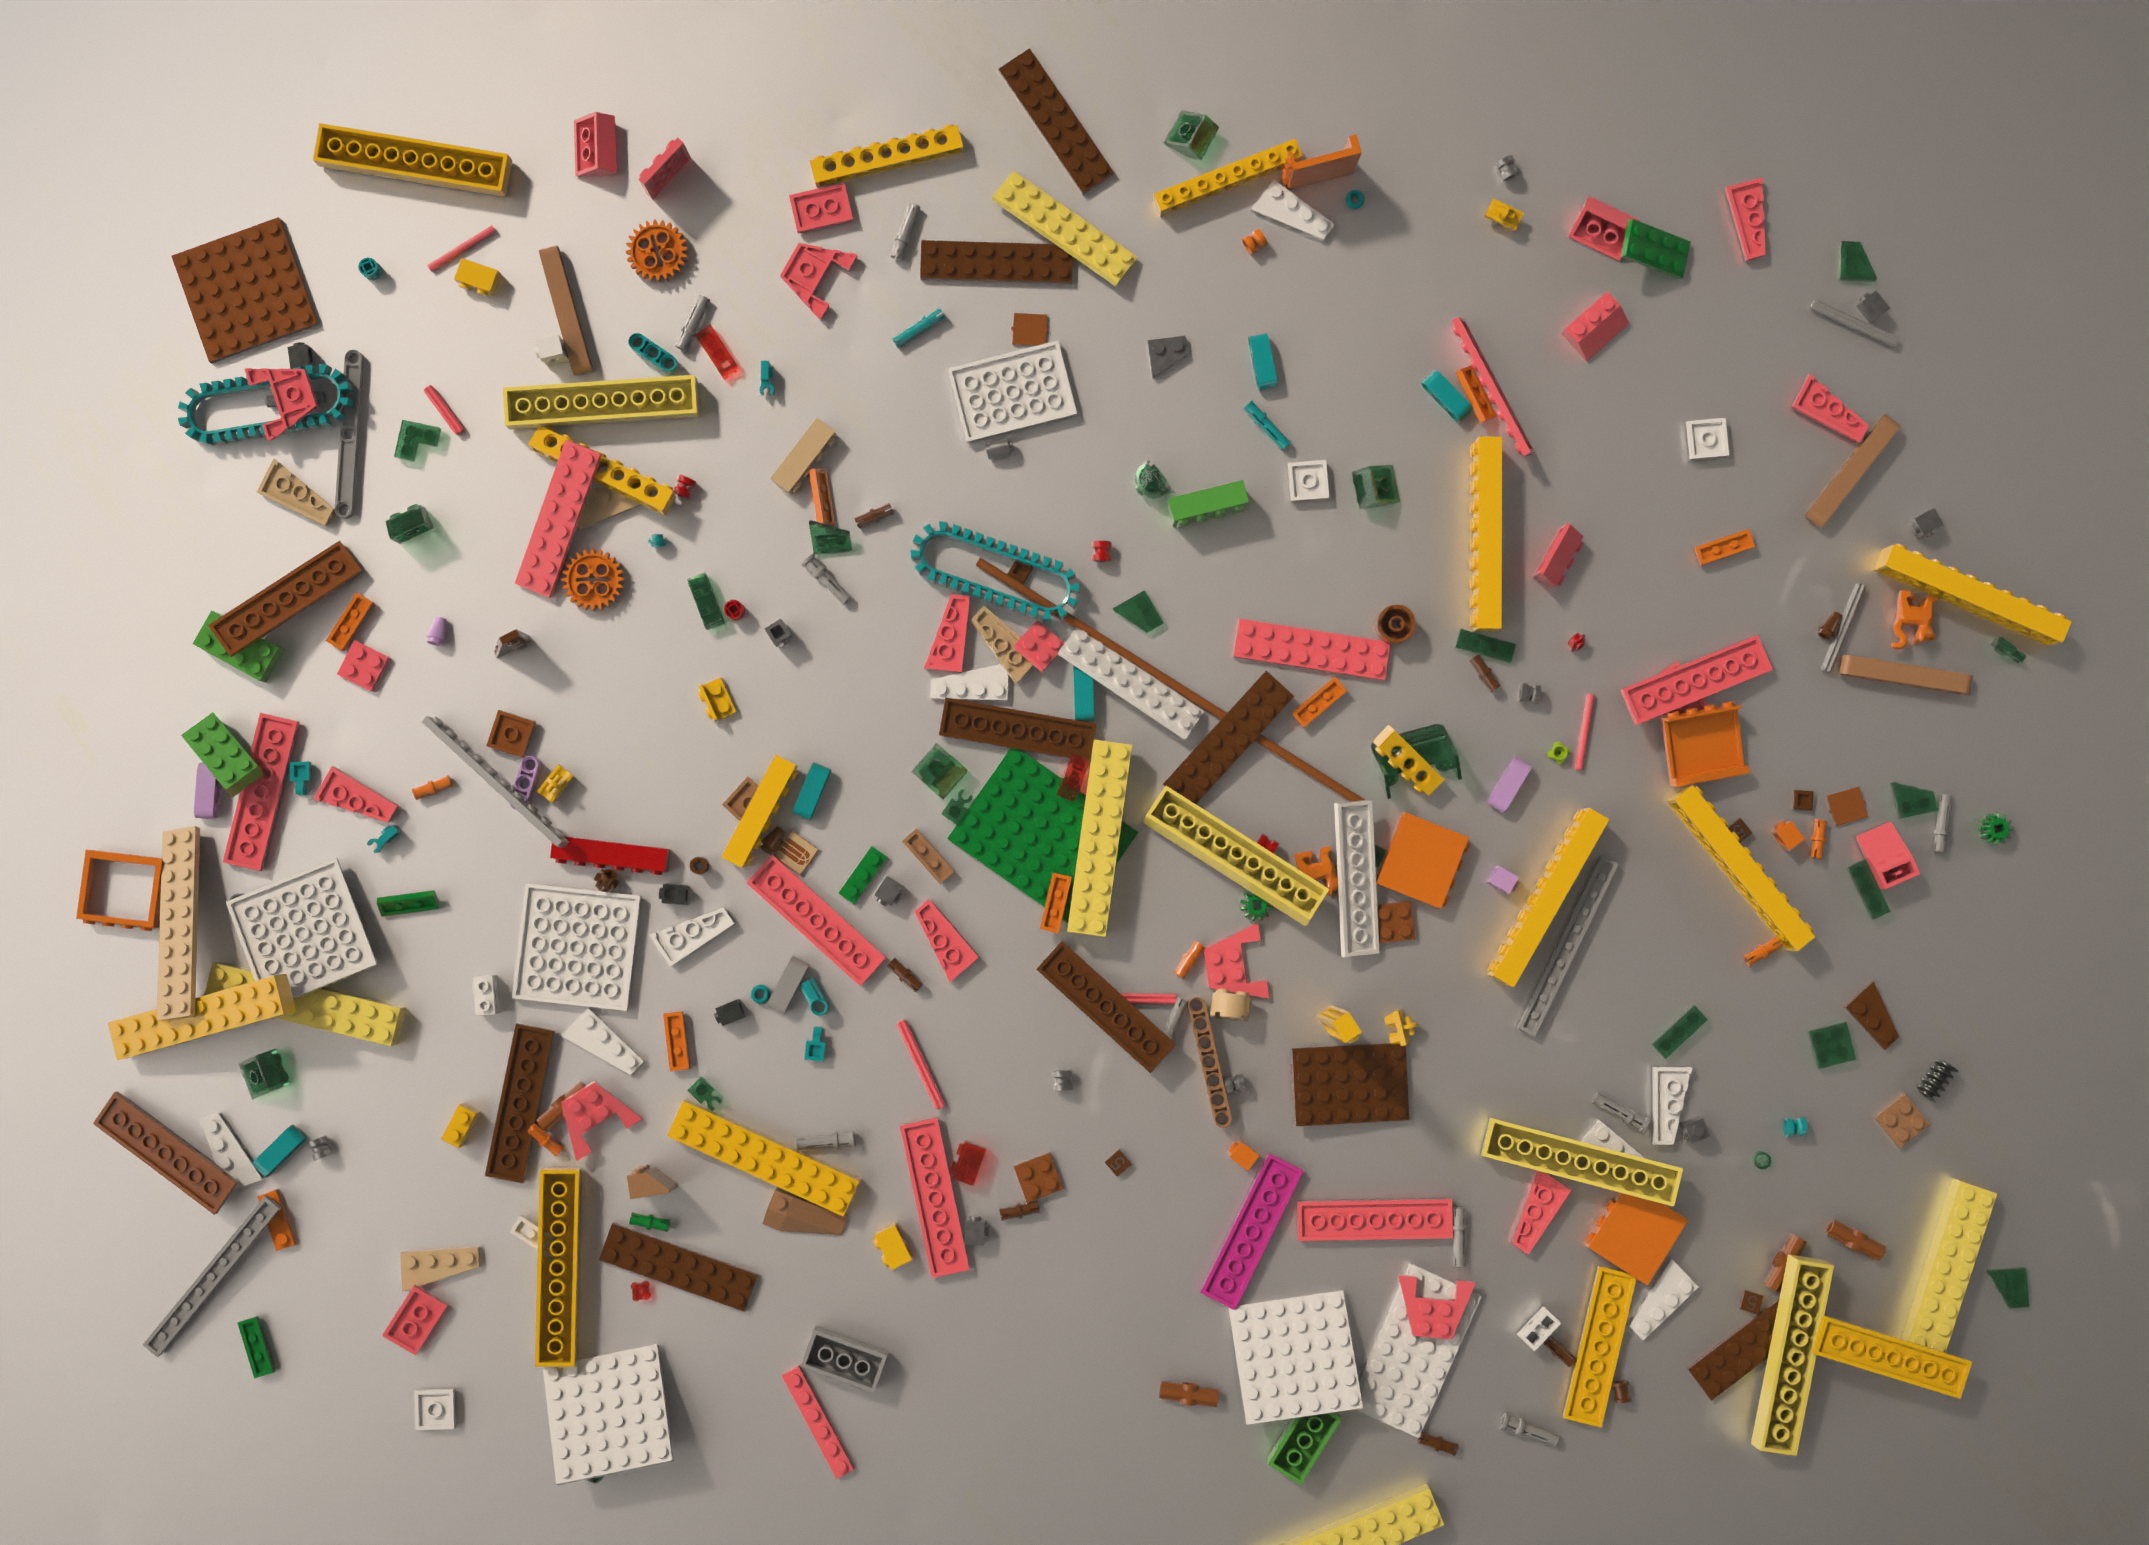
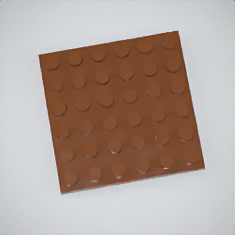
M280 217L171 255L210 363L319 325Z

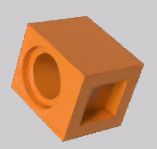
M1783 820L1774 826L1776 829L1771 832L1784 851H1790L1805 840L1792 821L1785 822Z
M1241 1140L1238 1143L1234 1142L1228 1150L1230 1152L1229 1157L1247 1171H1249L1260 1156Z

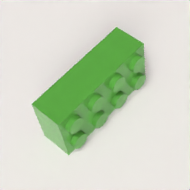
M1241 480L1168 498L1167 506L1172 526L1177 525V528L1188 526V523L1191 521L1201 523L1207 521V518L1214 516L1216 519L1226 516L1225 514L1231 511L1233 514L1241 513L1247 507L1249 501L1244 481Z
M211 610L193 645L251 677L266 683L285 649L262 637L231 658L208 627L209 624L223 616Z
M214 712L181 735L231 798L264 775L258 765Z
M1336 1412L1291 1419L1266 1459L1267 1464L1301 1485L1340 1423L1341 1415Z

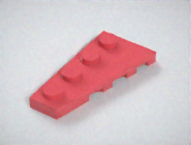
M335 766L330 768L313 799L329 803V805L342 807L352 812H358L387 823L392 820L399 807L398 804Z
M1537 1171L1512 1244L1529 1255L1571 1190L1547 1173Z

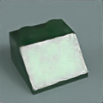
M1181 110L1163 143L1189 158L1202 160L1219 126L1207 115Z
M1393 465L1368 466L1352 472L1359 509L1375 508L1400 502Z
M411 505L407 508L408 511L392 514L390 519L385 521L391 540L401 544L434 528L425 507L422 505Z
M936 743L911 772L944 799L968 770Z
M277 1049L258 1054L239 1063L252 1100L290 1085L288 1081L289 1076L284 1070L282 1058Z

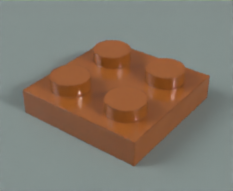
M498 710L486 746L524 758L536 721Z
M1411 901L1377 905L1379 943L1415 939Z
M1050 1152L1013 1166L1027 1203L1063 1189Z

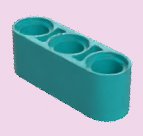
M634 333L629 337L628 344L635 353L666 374L673 375L678 372L679 363L673 355L640 333ZM636 340H643L640 347H634ZM653 350H657L658 356L655 358H650V352ZM668 361H674L672 368H665V364Z
M1268 334L1249 336L1248 342L1258 390L1277 387V377Z
M1434 370L1421 382L1422 387L1456 422L1462 421L1473 410L1471 404L1439 371Z
M1073 665L1075 720H1094L1093 678Z
M815 762L812 763L792 814L809 821L812 819L830 776L831 769Z
M292 1124L252 1164L266 1178L307 1138Z

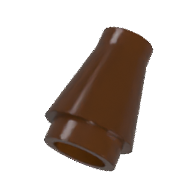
M1833 611L1818 628V635L1827 641L1835 638L1843 616Z
M776 826L762 840L759 847L769 855L776 853L786 832Z

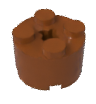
M1403 605L1386 607L1377 616L1375 622V631L1378 637L1391 645L1405 642L1413 635L1416 629L1413 612ZM1398 621V627L1394 629L1391 622Z

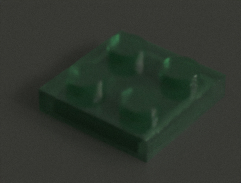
M1847 1022L1807 1031L1817 1069L1856 1060Z

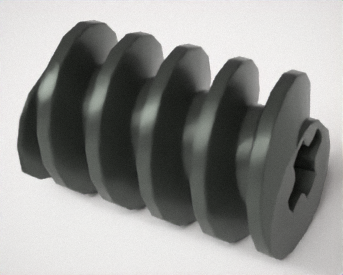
M1935 1060L1936 1066L1930 1067L1932 1073L1927 1072L1925 1074L1928 1079L1922 1078L1921 1083L1923 1085L1918 1084L1916 1087L1923 1096L1935 1103L1936 1101L1933 1097H1941L1937 1091H1945L1942 1084H1950L1946 1078H1954L1951 1071L1958 1073L1954 1066L1944 1060Z

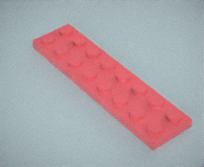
M1457 317L1452 320L1454 324L1452 329L1456 336L1461 337L1463 342L1460 344L1464 352L1470 354L1472 359L1469 361L1472 367L1481 374L1478 377L1481 384L1490 391L1487 394L1490 401L1498 406L1499 409L1496 412L1501 421H1506L1508 425L1505 427L1510 437L1515 438L1517 442L1514 444L1516 450L1524 456L1535 453L1468 325L1463 318Z
M565 440L515 584L546 597H552L603 455L602 453L570 440Z
M1239 619L1233 657L1385 680L1390 644L1380 640Z
M1756 635L1623 688L1620 691L1636 726L1770 672L1773 668L1759 636Z
M260 713L249 756L264 775L239 794L223 858L224 863L257 871L263 870L299 726L298 721Z
M773 854L746 882L859 986L886 959V956Z
M938 1117L900 1125L931 1277L935 1278L970 1270Z
M1452 1199L1297 1201L1298 1241L1453 1238Z

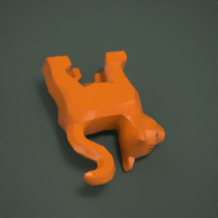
M1906 590L1899 591L1897 600L1898 611L1895 615L1896 621L1893 627L1894 633L1900 638V641L1891 644L1894 649H1903L1907 644V636L1901 630L1902 625L1918 626L1913 645H1917L1918 642H1928L1935 639L1936 634L1931 627L1934 618L1932 606L1938 600V596L1928 595L1927 598L1923 597L1920 607L1912 606V601L1916 599L1915 594H1911V591Z
M1331 846L1320 849L1319 863L1312 864L1310 859L1312 851L1294 854L1298 870L1316 881L1326 880L1329 896L1338 892V877L1335 866L1329 856Z

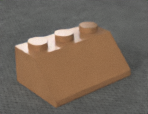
M649 1164L638 1166V1168L631 1170L632 1173L627 1175L630 1199L666 1194L678 1187L677 1182L656 1167L650 1168Z

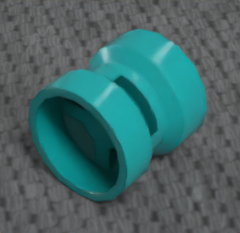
M366 257L359 262L358 269L365 278L372 281L380 278L382 268L374 259Z
M1798 1117L1796 1120L1784 1118L1783 1130L1785 1137H1793L1794 1135L1806 1137L1808 1133L1806 1118Z

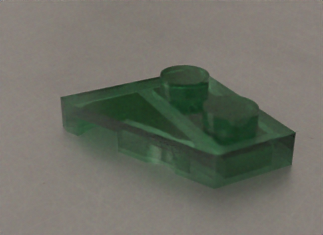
M1841 241L1839 243L1838 280L1875 282L1877 280L1861 242Z
M813 520L809 521L814 554L852 551L850 531Z
M1145 590L1113 608L1115 613H1118L1146 633L1164 624Z
M1897 782L1890 783L1898 819L1938 810L1933 791L1902 785Z
M2026 1268L1987 1270L1988 1276L1992 1278L1996 1289L2002 1295L2008 1308L2029 1307Z

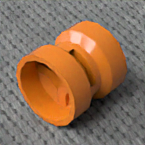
M1258 228L1253 231L1252 235L1242 238L1243 245L1251 255L1256 253L1258 248L1268 245L1265 236Z

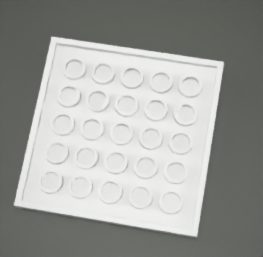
M337 858L226 902L254 980L257 981L275 975L287 974L293 999L378 965Z
M525 883L512 999L628 1011L641 896Z
M1343 1290L1238 1305L1235 1310L1228 1307L1246 1425L1363 1409Z
M658 1344L577 1360L575 1366L543 1367L556 1485L674 1462Z

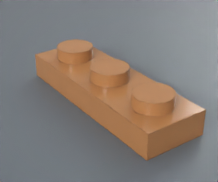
M917 829L902 841L939 884L943 883L955 872Z

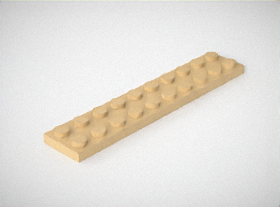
M196 826L164 831L162 835L163 865L161 870L157 1021L161 1022L195 1017L200 828Z

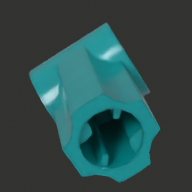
M815 978L800 984L799 986L813 1014L818 1016L827 1014L830 1006ZM820 1001L825 1004V1009L821 1013L815 1009L816 1003Z

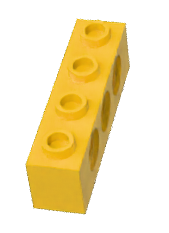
M1388 725L1373 740V743L1377 745L1375 750L1382 757L1387 755L1390 758L1387 762L1395 769L1399 767L1402 770L1400 774L1408 782L1412 780L1415 783L1413 787L1420 794L1425 792L1429 796L1445 780L1391 726ZM1398 746L1397 751L1392 753V749ZM1410 759V763L1404 765L1405 761ZM1423 771V774L1417 778V774Z

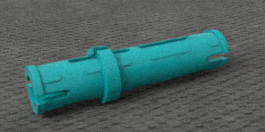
M940 307L926 317L922 316L920 321L893 337L894 343L902 339L895 344L899 349L926 329H932L934 324L946 318L944 313L936 317L937 314L942 312Z
M1250 401L1243 408L1255 420L1254 423L1258 424L1281 450L1291 443L1269 420L1267 413H1263L1253 401Z

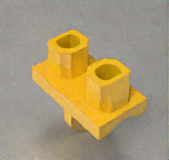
M1493 198L1484 217L1516 231L1524 212Z
M558 764L537 792L551 803H554L574 775Z
M1398 1009L1392 1014L1385 1016L1386 1026L1396 1025L1397 1032L1389 1034L1390 1043L1401 1044V1046L1410 1043L1409 1036L1415 1034L1413 1027L1418 1026V1022H1412L1410 1016L1404 1018L1402 1009Z

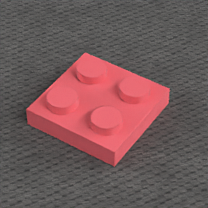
M1037 620L1015 643L1013 648L1040 672H1043L1058 656V652L1064 645V642Z
M354 640L337 675L373 692L390 657Z

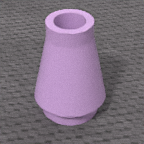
M435 617V621L426 635L427 643L442 646V643L445 642L447 619Z

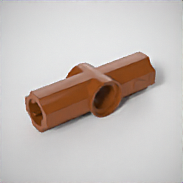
M580 1081L568 1093L563 1094L553 1102L552 1107L536 1120L539 1126L546 1132H549L562 1119L564 1120L565 1116L561 1102L586 1085Z
M1832 1219L1826 1228V1235L1874 1260L1880 1261L1886 1252V1246Z
M1791 1233L1782 1251H1779L1774 1257L1773 1267L1763 1284L1780 1293L1788 1254L1800 1256L1807 1242Z
M1161 1381L1159 1398L1179 1401L1181 1404L1190 1406L1199 1404L1217 1407L1219 1390L1199 1387L1197 1384L1188 1382L1180 1384Z

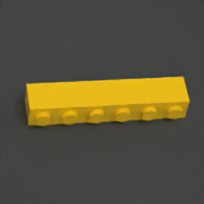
M775 754L722 854V858L741 868L750 865L754 857L751 855L754 849L759 848L763 840L760 838L764 831H768L772 823L769 821L771 816L777 814L781 806L778 804L780 799L786 797L790 789L787 787L790 780L794 781L799 772L796 770L797 765Z

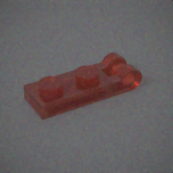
M711 324L695 334L724 380L729 377V374L740 370ZM728 361L730 365L724 369L721 364Z

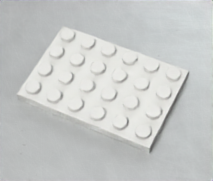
M1058 341L948 368L966 443L1077 415Z

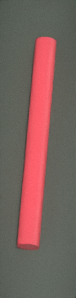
M491 225L428 264V268L432 272L492 235L496 230Z
M1587 694L1575 765L1577 770H1583L1594 694Z

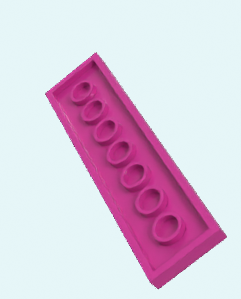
M1268 1153L1200 1293L1234 1310L1236 1309L1303 1173L1302 1169Z

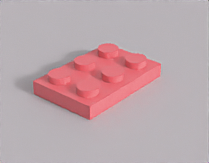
M845 182L789 195L798 234L854 221Z
M414 1284L382 1336L416 1355L448 1304Z

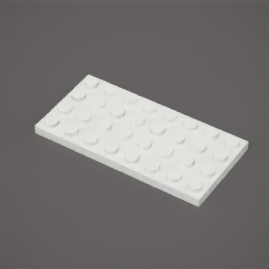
M1410 1263L1405 1275L1417 1277L1415 1297L1455 1300L1456 1283ZM1400 1285L1358 1379L1363 1409H1357V1411L1419 1438L1482 1296L1472 1291L1452 1339L1420 1337L1412 1335Z

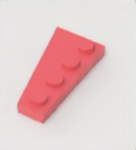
M1763 177L1725 188L1745 261L1766 255L1763 222Z
M1810 373L1791 408L1848 439L1860 443L1869 425L1851 409L1849 410L1842 404L1843 402L1838 397L1833 396L1828 391L1829 389L1823 384L1821 385Z
M951 594L924 669L963 672L970 596Z
M930 899L914 911L949 982L979 958Z

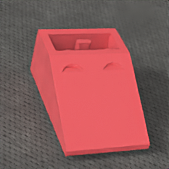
M1891 821L1855 836L1878 889H1887L1920 875L1912 854Z

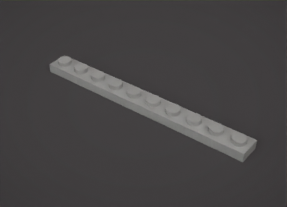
M426 716L422 723L554 845L565 848L569 843L564 838L566 835L560 829L552 827V822L547 817L539 815L537 813L539 810L534 805L527 804L524 801L525 797L520 792H514L507 780L500 779L497 776L498 772L491 766L487 767L483 763L484 759L481 756L470 751L471 747L463 741L460 742L456 738L457 734L450 729L447 730L443 726L444 722L438 717Z
M1600 855L1517 1026L1518 1029L1536 1036L1619 865L1618 863Z
M268 1195L263 1197L144 1342V1347L156 1357H159L280 1211L282 1208Z

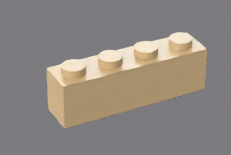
M816 418L770 479L790 495L792 492L796 493L802 485L800 483L802 479L810 475L809 470L813 469L812 466L815 462L819 463L824 457L825 449L835 443L837 439L835 438L836 432Z

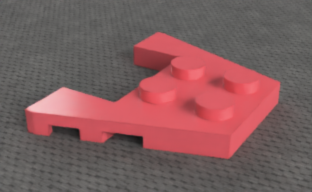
M798 243L780 277L816 317L822 320L830 305L814 296V292L832 262L850 271L858 256L855 253H845L839 250H830L819 246Z
M244 369L250 386L253 387L268 381L270 382L281 416L280 419L262 424L267 441H273L319 407L306 369Z
M1258 923L1203 950L1209 988L1227 989L1235 993L1238 991L1247 992L1251 996L1269 998L1267 981L1246 983L1241 943L1261 941Z
M595 1081L561 1102L577 1161L592 1152L582 1134L614 1113H617L627 1129L641 1120L639 1114L635 1113Z
M1399 1275L1398 1278L1412 1335L1452 1339L1473 1291L1475 1282L1456 1280L1455 1300L1415 1297L1416 1276Z

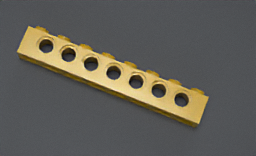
M950 124L936 131L935 129H929L919 135L912 133L902 139L891 138L886 143L874 142L865 148L854 147L844 153L843 151H837L827 157L823 155L813 158L814 160L810 161L815 184L818 188L964 153L958 125ZM945 138L947 140V142L944 145H940L937 143L938 139ZM925 142L929 146L926 149H920L919 145ZM903 147L910 148V151L906 154L900 152ZM885 151L892 153L889 158L882 157ZM866 156L873 157V160L869 163L863 161ZM848 160L855 162L852 167L845 166V163ZM829 165H835L836 169L834 171L826 170Z
M1296 138L1154 193L1153 200L1160 217L1284 169L1285 159H1287L1289 151H1292L1295 162L1301 161L1303 155Z
M539 425L528 445L532 451L557 463L565 440L573 442V439L565 434L562 436L557 434L556 430L549 426L545 428ZM552 442H557L555 447H549ZM581 442L579 443V445H582V446H584V447L589 448V447H588L587 445H585L584 443H581ZM605 454L602 455L593 480L594 482L666 516L676 498L672 487L667 484L660 485L651 476L646 475L644 477L640 475L638 470L632 467L628 469L616 459L611 461L606 458ZM607 466L606 471L599 472L601 467ZM618 475H624L622 480H616ZM635 483H641L639 488H632ZM652 491H658L656 496L649 497Z
M1332 1005L1317 1015L1328 1035L1349 1044L1360 1038L1358 1035L1362 1031L1348 1011Z

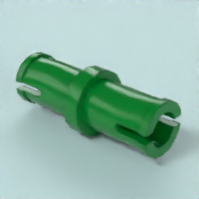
M634 1212L631 1213L630 1225L646 1227L647 1230H651V1228L665 1232L669 1230L670 1219L657 1218L652 1214L647 1216Z

